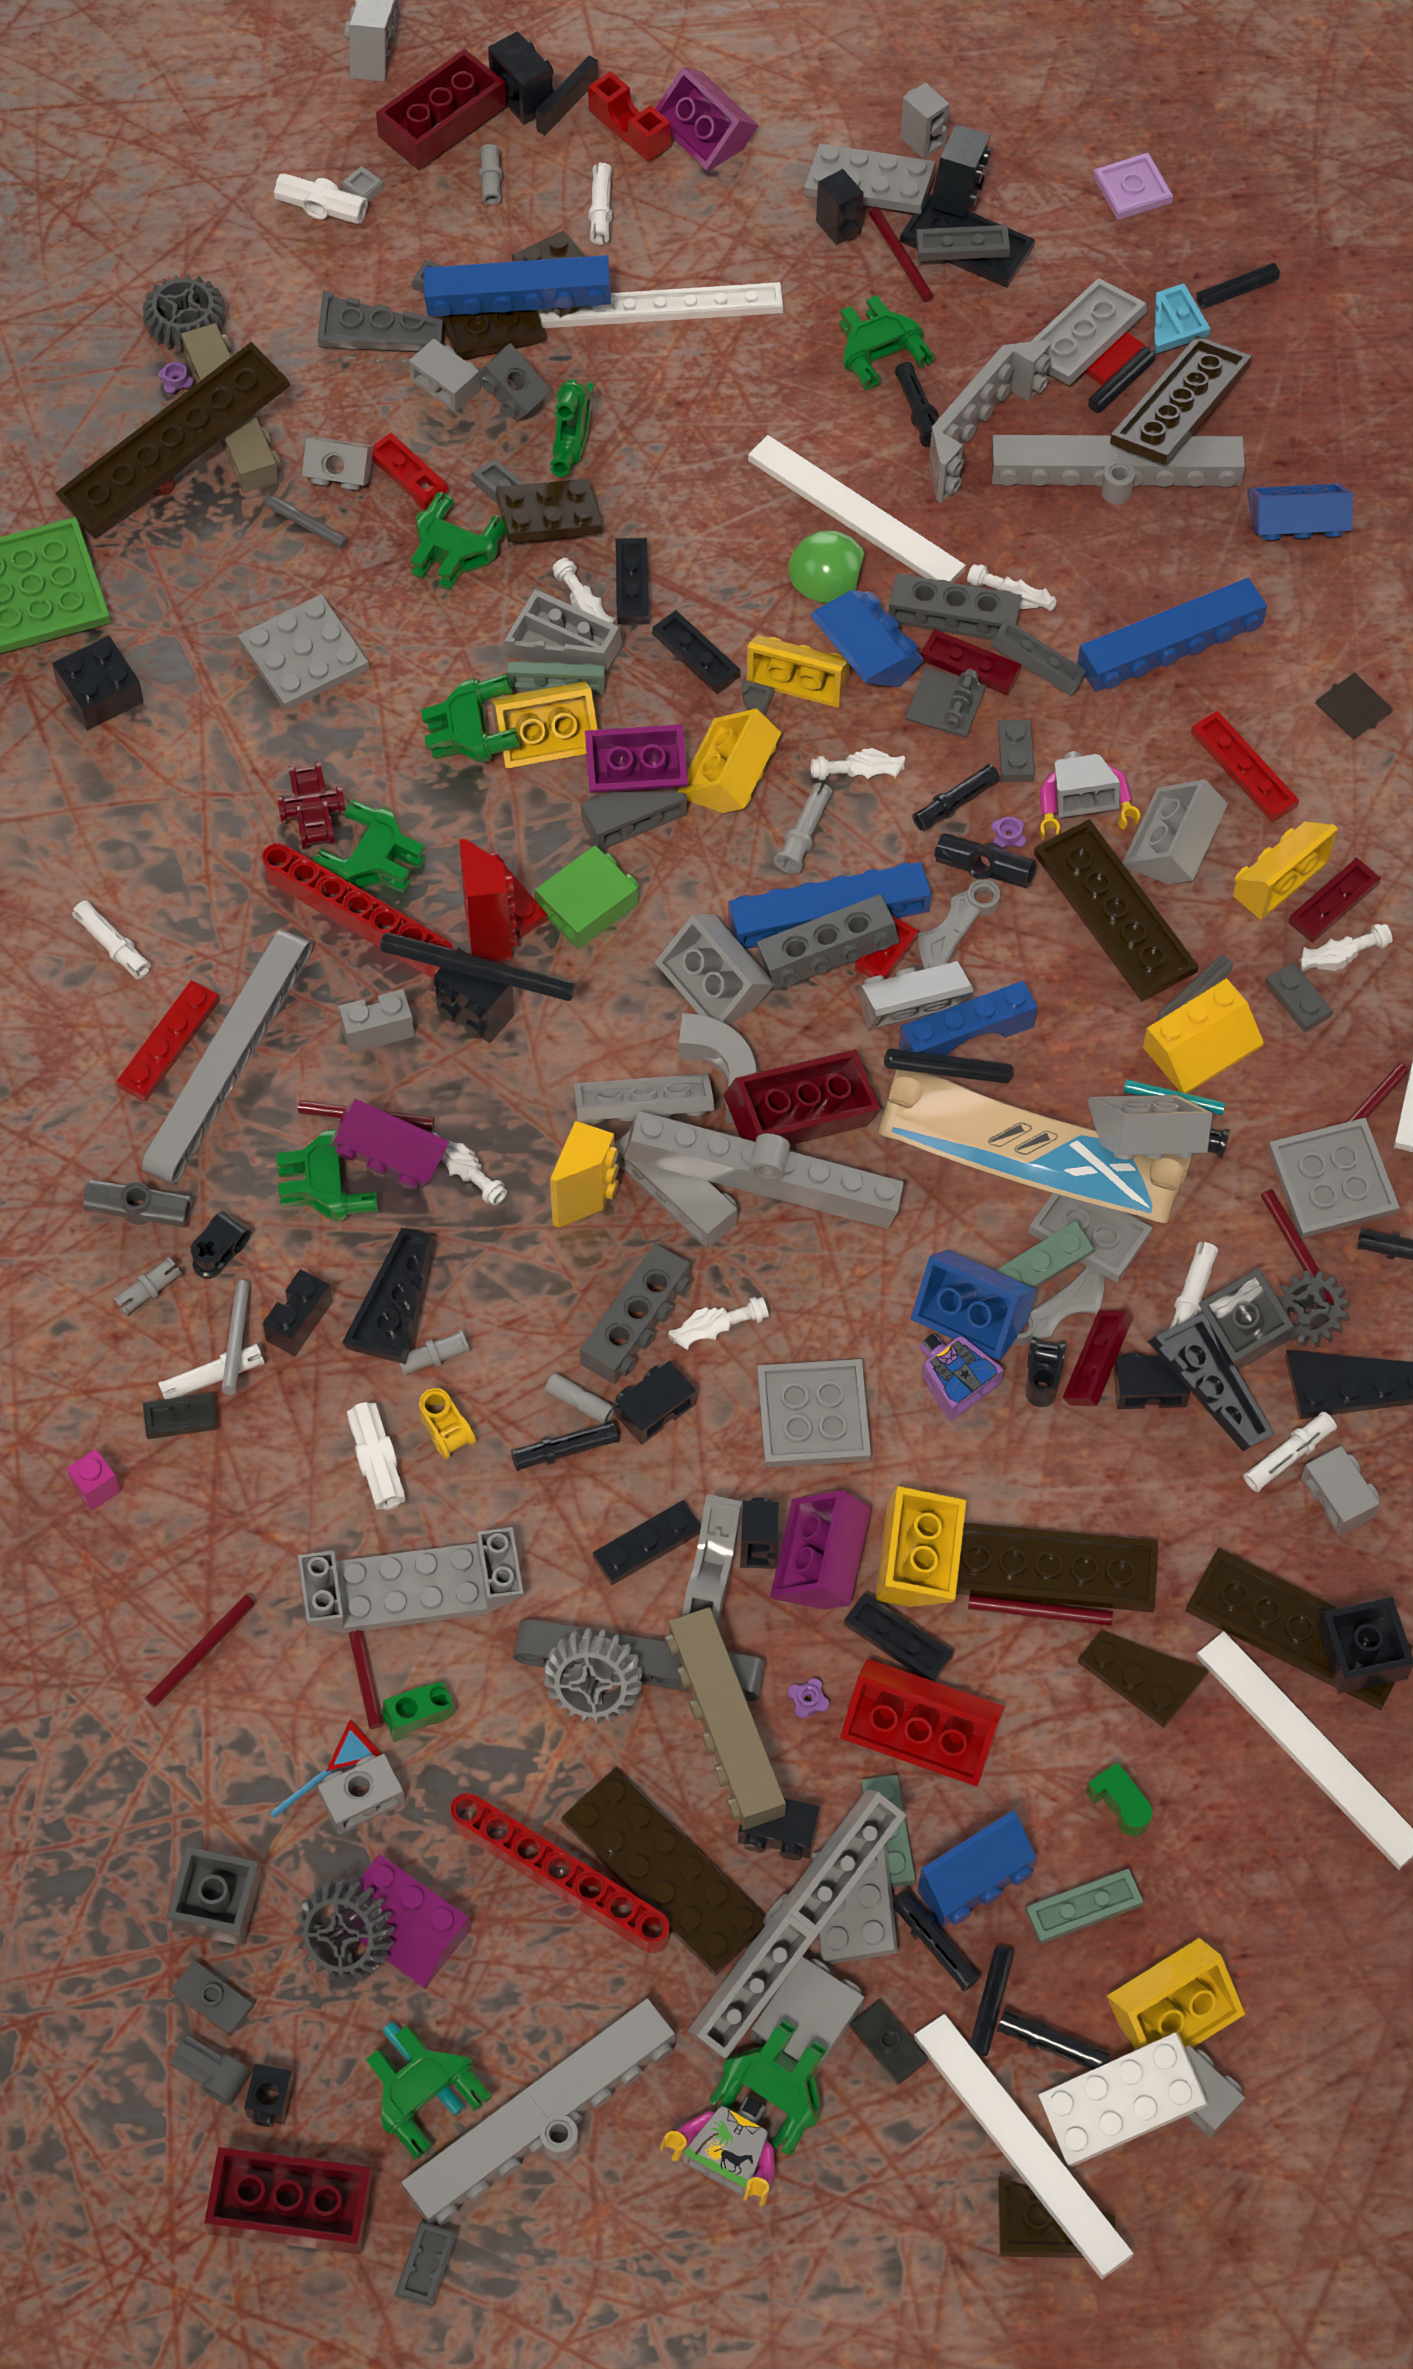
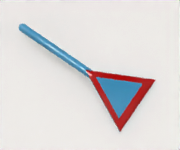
M349 1720L328 1767L271 1811V1816L273 1818L277 1817L333 1771L354 1767L361 1759L371 1755L378 1757L382 1753Z

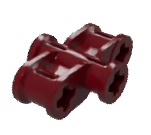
M315 761V765L295 768L293 765L288 766L294 796L284 798L282 795H277L281 824H286L287 820L298 818L302 849H307L308 845L328 842L330 845L335 844L329 813L340 812L341 815L345 814L346 808L342 785L336 786L335 790L325 791L321 761Z

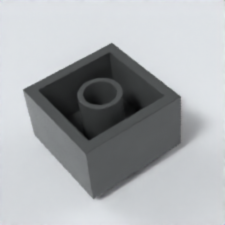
M1259 1268L1198 1303L1231 1360L1239 1370L1299 1335Z
M186 1847L166 1916L171 1931L243 1946L262 1879L259 1862Z

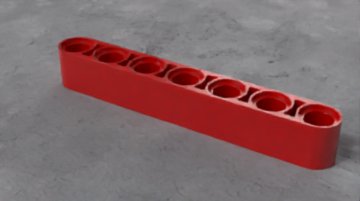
M274 843L264 849L262 853L264 873L266 879L271 884L376 946L380 947L382 936L388 932L454 950L452 943L290 847L281 843ZM276 863H283L282 865L274 866ZM330 894H336V895H337V896H335V897H326L327 895H330ZM356 910H363V911H364V912H361V913H354V911H356ZM383 926H391L388 929H381ZM393 955L434 979L435 973L441 968Z
M462 1793L453 1799L450 1805L451 1820L454 1829L460 1835L641 1950L648 1953H658L667 1947L669 1942V1921L662 1912L477 1795ZM464 1809H472L477 1812L476 1816L471 1820H463L458 1817L459 1813ZM495 1828H502L508 1832L500 1840H495L488 1836ZM527 1847H532L538 1851V1855L532 1859H524L519 1853ZM556 1867H564L569 1871V1874L562 1879H556L550 1875V1872ZM588 1886H593L600 1890V1894L595 1898L588 1899L581 1895V1891ZM618 1906H626L631 1910V1914L625 1918H617L612 1914V1910ZM648 1926H657L663 1931L656 1938H649L643 1934V1930Z

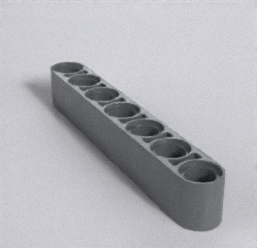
M522 1620L519 1623L512 1657L522 1664L544 1668L546 1661L549 1660L551 1649L557 1647L559 1640L563 1637L569 1639L574 1631H577L583 1637L587 1629L537 1620ZM591 1630L594 1636H598L600 1631ZM605 1632V1637L608 1639H612V1637L617 1635L616 1633ZM618 1634V1644L621 1646L630 1643L631 1649L629 1654H638L639 1661L637 1666L642 1667L643 1673L640 1679L642 1684L690 1692L689 1687L682 1688L676 1670L677 1667H680L677 1655L670 1656L664 1641ZM727 1652L746 1701L758 1700L765 1667L764 1661L753 1656ZM585 1658L574 1660L565 1668L574 1667V1664L583 1663Z

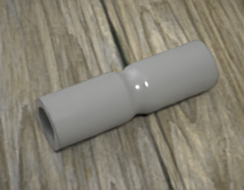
M557 1373L552 1374L545 1386L546 1392L570 1406H575L579 1411L601 1424L607 1423L615 1411V1407L590 1392L583 1391L581 1387Z

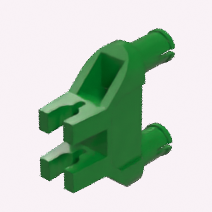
M878 295L866 299V304L870 308L866 310L867 321L862 322L852 306L840 310L843 320L839 321V326L848 339L843 356V366L846 370L855 373L865 390H870L868 382L874 388L881 380L870 364L871 362L903 349H908L918 367H924L922 359L927 366L933 362L935 355L923 340L924 331L921 326L907 316L889 311Z
M570 379L568 382H563L557 392L556 401H558V404L555 406V415L557 416L556 436L552 449L554 459L550 464L552 465L550 470L555 476H566L570 471V467L579 461L584 451L591 424L592 410H590V405L594 394V383L588 382L585 387L578 384L577 380Z
M437 492L427 510L419 512L415 517L420 545L410 560L411 564L414 565L411 572L412 575L424 579L435 562L442 564L438 570V576L442 577L438 582L439 587L450 591L463 573L479 569L494 560L498 554L497 544L505 534L502 518L496 524L499 516L491 517L490 522L481 535H476L443 521V518L454 502L447 494L441 500L443 492Z
M507 673L484 681L476 678L465 680L454 689L445 702L421 709L422 721L424 724H428V730L432 733L424 736L426 748L431 750L434 759L461 754L474 761L484 763L491 761L496 753L521 747L519 734L515 727L492 735H488L484 711L486 700L513 693L512 684Z
M352 799L350 804L353 806L347 805L345 818L369 827L350 858L342 859L320 848L317 851L320 856L315 854L313 861L358 888L382 884L405 893L410 885V880L407 879L409 870L394 862L398 860L420 869L426 860V855L422 854L425 850V845L401 834L391 810L385 807L376 810L358 802L356 799Z
M328 1129L322 1132L303 1150L276 1153L279 1178L306 1176V1179L278 1183L281 1207L310 1206L333 1221H344V1218H347V1215L378 1213L376 1191L345 1194V1191H342L340 1158L342 1157L336 1155V1149L329 1146L336 1129Z
M784 2020L781 2025L775 2027L764 2046L743 2051L725 2059L722 2064L724 2075L713 2094L710 2095L709 2101L715 2106L719 2100L721 2103L718 2109L723 2106L731 2110L744 2085L748 2086L786 2112L787 2118L776 2137L773 2138L772 2144L778 2149L781 2143H785L781 2152L792 2155L806 2129L816 2126L820 2119V2100L814 2073L828 2048L815 2040L811 2046L806 2048L800 2060L796 2062L784 2054V2051L796 2032L797 2027Z
M405 2026L394 2036L412 2058L410 2063L398 2071L384 2051L380 2052L379 2050H376L365 2060L383 2083L382 2128L387 2134H395L415 2161L424 2155L422 2151L428 2152L433 2147V2144L429 2142L413 2120L414 2114L449 2085H455L471 2106L473 2112L483 2106L482 2102L485 2101L487 2103L493 2095L488 2092L472 2071L474 2062L470 2057L430 2051L414 2029Z

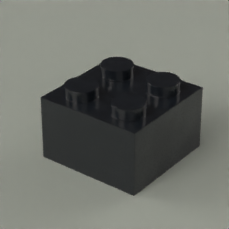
M516 31L488 46L489 69L505 81L506 106L525 125L536 119V109L554 92L552 87V75L554 72L550 62L546 58L543 59L536 52L533 43L530 40H525Z
M956 124L940 157L930 203L931 208L964 218L969 206L975 207L979 190H983L987 178V173L984 172L985 166H988L993 148L988 147L991 135Z
M109 635L52 662L57 686L86 730L144 703L139 679Z
M458 947L457 950H456V951H460V952L466 953L465 951H463V950L460 949L459 947ZM442 967L435 973L434 985L438 1012L448 1021L455 1020L464 1026L465 1030L472 1037L477 1039L481 1037L488 1043H491L513 1018L512 986Z
M1393 1597L1324 1611L1322 1613L1317 1629L1338 1694L1409 1678L1413 1669V1657Z

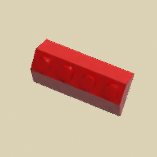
M466 838L459 839L464 907L471 955L497 962L511 961V948L517 947L512 875L505 876L503 862Z
M867 1658L858 1675L840 1739L978 1787L1005 1706Z

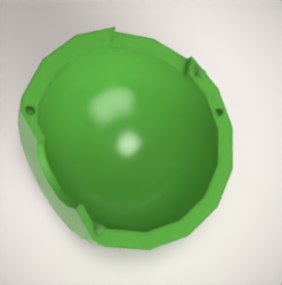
M818 531L806 536L794 548L788 562V576L794 588L805 597L818 602L829 603L850 590L856 591L860 569L864 560L863 548L852 537L839 531Z

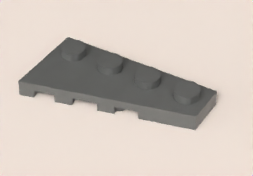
M323 291L317 339L318 347L420 351L433 339L442 344L443 320L404 311L402 314L389 310L388 306L380 304L372 307L360 304V299L347 297L344 300L334 297V294L331 292Z

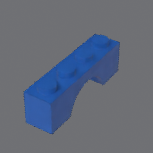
M1023 980L901 1025L899 1047L901 1050L947 1056L963 1042L982 1034L997 1033L1006 1038L1035 1027L1038 1007Z

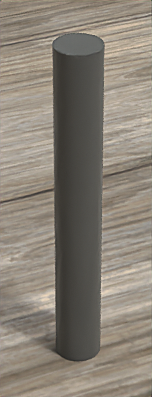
M269 495L266 498V507L341 549L346 547L348 543L347 537L273 495Z

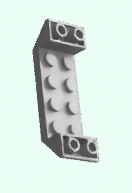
M1041 340L1002 345L932 426L929 469L938 502L942 503L949 494L954 495L959 489L962 482L960 471L964 463L962 459V443L971 440L981 421L986 422L989 419L994 406L999 401L1003 402L1010 391L1027 401H1030L1037 392L1042 393L1049 382L1047 372L1052 360L1050 357L1051 342Z
M513 1527L477 1532V1543L335 1561L334 1551L298 1555L307 1625L340 1633L485 1615L523 1596Z

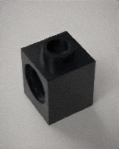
M261 2064L254 2065L244 2106L247 2118H251L253 2124L262 2127H274V2123L285 2125L295 2083L292 2070ZM266 2091H275L279 2094L276 2102L271 2105L259 2103V2098Z

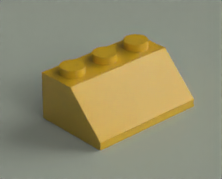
M758 635L749 642L747 652L748 681L772 687L776 692L839 708L850 678V664L843 656L836 653L829 654L814 650L806 645L799 646L787 643L776 637L768 638Z
M586 681L491 698L497 733L515 727L520 738V748L502 752L506 769L586 754L585 731L598 730L592 692Z
M757 708L714 718L687 771L688 787H679L677 793H684L687 801L720 813L744 809L751 800V794L757 782L764 774L763 769L769 757L776 750V743L782 732Z
M1306 821L1296 829L1290 828L1281 837L1280 843L1273 849L1271 847L1266 848L1254 865L1250 868L1245 866L1238 872L1234 879L1236 883L1233 897L1262 921L1329 864L1338 828L1333 824Z
M1226 978L1146 1029L1143 1049L1180 1092L1188 1094L1263 1047L1264 1041L1248 1002Z
M577 1121L574 1122L550 1178L553 1226L560 1228L602 1211L608 1198L614 1199L619 1186V1180L616 1179L619 1165L615 1164L618 1148H615L613 1133Z
M899 1486L896 1487L887 1501L875 1600L907 1607L955 1601L967 1500Z
M1200 1938L1107 1995L1120 2028L1135 2050L1173 2033L1179 2034L1184 2048L1187 2045L1193 2048L1245 2015L1221 1954Z

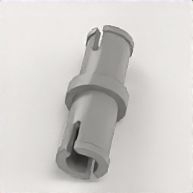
M486 144L480 148L481 168L478 173L479 180L482 182V202L486 205H497L501 201L500 181L502 180V170L499 168V148L493 144Z
M167 1257L164 1262L146 1275L140 1274L136 1277L137 1282L113 1298L117 1306H121L130 1299L128 1303L120 1308V1311L125 1316H128L131 1311L147 1299H155L158 1296L157 1292L182 1275L178 1267H174L164 1274L175 1265L170 1257Z
M461 1330L435 1342L432 1339L425 1341V1346L408 1353L406 1364H399L404 1376H407L412 1372L433 1364L434 1367L440 1366L441 1361L470 1350Z

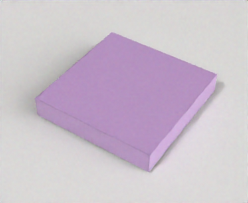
M1149 153L1100 167L1093 171V178L1117 220L1171 204L1173 201V195Z

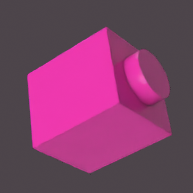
M97 1449L66 1468L71 1485L90 1511L120 1492L116 1475Z

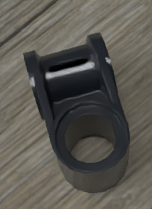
M225 1211L218 1212L191 1245L194 1272L204 1279L217 1277L234 1256L240 1253L247 1245L252 1234L251 1228Z
M1031 1337L1025 1392L1026 1398L1034 1406L1046 1407L1051 1405L1056 1399L1060 1373L1063 1368L1066 1341H1060L1059 1344L1037 1341L1036 1337ZM1043 1382L1049 1385L1050 1387L1041 1388L1038 1387L1036 1383Z

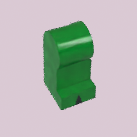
M443 1682L425 1687L421 1686L384 1699L382 1716L393 1742L406 1738L407 1734L412 1731L447 1720L456 1712L448 1689Z
M1118 1762L1088 1782L1087 1796L1094 1805L1100 1800H1104L1118 1817V1826L1123 1833L1135 1837L1144 1834L1148 1830L1153 1815L1152 1807Z

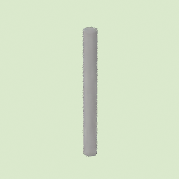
M245 1280L237 1281L235 1286L222 1383V1392L226 1395L235 1394L250 1287L249 1282Z

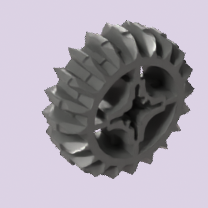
M175 274L174 280L168 281L164 278L162 286L154 284L153 292L147 293L146 301L143 302L142 307L144 314L143 322L150 337H154L158 345L165 343L168 350L173 346H177L181 352L183 349L181 333L214 323L217 324L220 333L222 332V324L225 323L226 319L225 302L218 288H214L211 281L203 282L201 276L192 280L189 274H187L185 279H179Z
M341 1879L336 1884L333 1881H328L322 1888L317 1887L310 1893V1898L308 1897L302 1902L301 1907L303 1910L295 1918L302 1925L295 1929L294 1934L304 1939L298 1944L297 1949H307L309 1952L305 1957V1962L315 1960L318 1963L315 1973L328 1969V1979H335L340 1975L343 1982L351 1980L353 1976L356 1980H360L367 1973H374L379 1969V1963L387 1960L389 1954L386 1950L392 1948L395 1942L388 1936L394 1933L396 1927L386 1923L391 1918L392 1912H383L380 1908L384 1904L385 1899L380 1898L375 1901L372 1898L374 1888H368L365 1892H362L361 1881H355L350 1886L347 1879ZM334 1904L331 1920L327 1923H322L324 1909L327 1905ZM368 1938V1945L364 1955L355 1956L358 1941Z

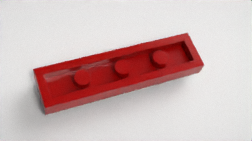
M1218 710L1192 726L1191 734L1272 823L1298 807L1299 799Z
M190 980L117 1079V1087L147 1102L220 1002L219 994Z

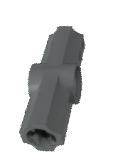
M90 1180L86 1184L84 1191L83 1209L90 1212L125 1217L130 1223L135 1225H142L149 1221L185 1228L190 1217L192 1201L190 1196L149 1190L145 1184L140 1182H132L125 1186ZM135 1201H144L140 1206H131Z

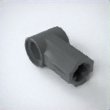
M187 2036L179 2043L170 2061V2065L202 2085V2089L207 2094L226 2106H230L251 2074L244 2065L225 2054L220 2056L190 2036Z

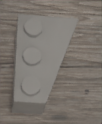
M355 0V7L352 6L350 10V21H346L345 39L349 40L350 78L385 82L387 75L386 60H390L391 50L386 49L389 40L394 39L400 11V0Z
M534 589L504 640L508 658L578 665L591 663L605 666V670H608L623 644L618 626L537 589Z

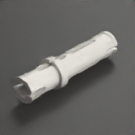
M598 163V166L596 164L593 166L592 205L589 209L588 219L591 220L590 240L598 245L604 244L603 235L604 241L606 243L609 241V223L612 220V210L610 209L612 168L607 163Z
M82 901L76 905L72 916L107 949L110 958L114 962H119L135 979L143 978L149 972L148 968H151V964L134 948V943L130 939L121 936L88 901Z
M1202 1242L1197 1244L1181 1296L1177 1297L1174 1305L1176 1313L1169 1329L1201 1314L1202 1310L1198 1303L1202 1301L1213 1263L1218 1254V1248L1213 1244L1204 1242V1247Z
M257 1343L241 1350L238 1374L265 1364ZM226 1353L219 1355L220 1359L166 1381L158 1382L164 1399L182 1397L223 1380Z
M1322 1411L1302 1429L1296 1428L1291 1432L1290 1439L1251 1470L1243 1474L1247 1485L1253 1491L1259 1492L1261 1488L1286 1470L1301 1456L1311 1454L1315 1450L1317 1443L1337 1429L1335 1421L1329 1414Z

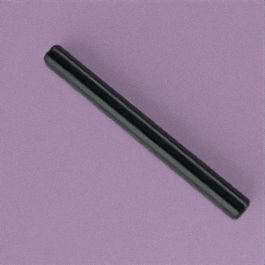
M388 932L384 933L380 942V949L385 953L565 1001H571L575 994L576 988L573 981Z

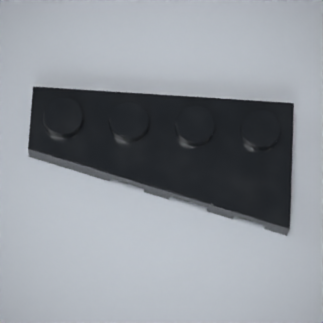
M401 1227L342 1341L347 1350L406 1364L435 1245L431 1234Z
M1204 1313L1147 1341L1242 1451L1274 1435Z
M1286 1351L1285 1358L1299 1419L1317 1417L1322 1411L1329 1415L1413 1404V1362Z

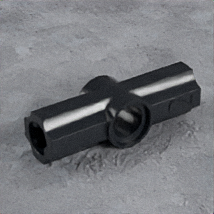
M943 833L940 836L934 854L936 862L968 871L976 879L989 877L1026 889L1031 886L1037 867L1036 859L1005 851L994 842L981 844L947 833ZM981 855L989 860L990 866L982 862Z

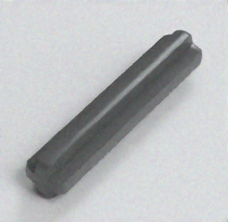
M1224 955L1215 959L1158 1012L1157 1020L1159 1021L1220 983L1232 971V961Z

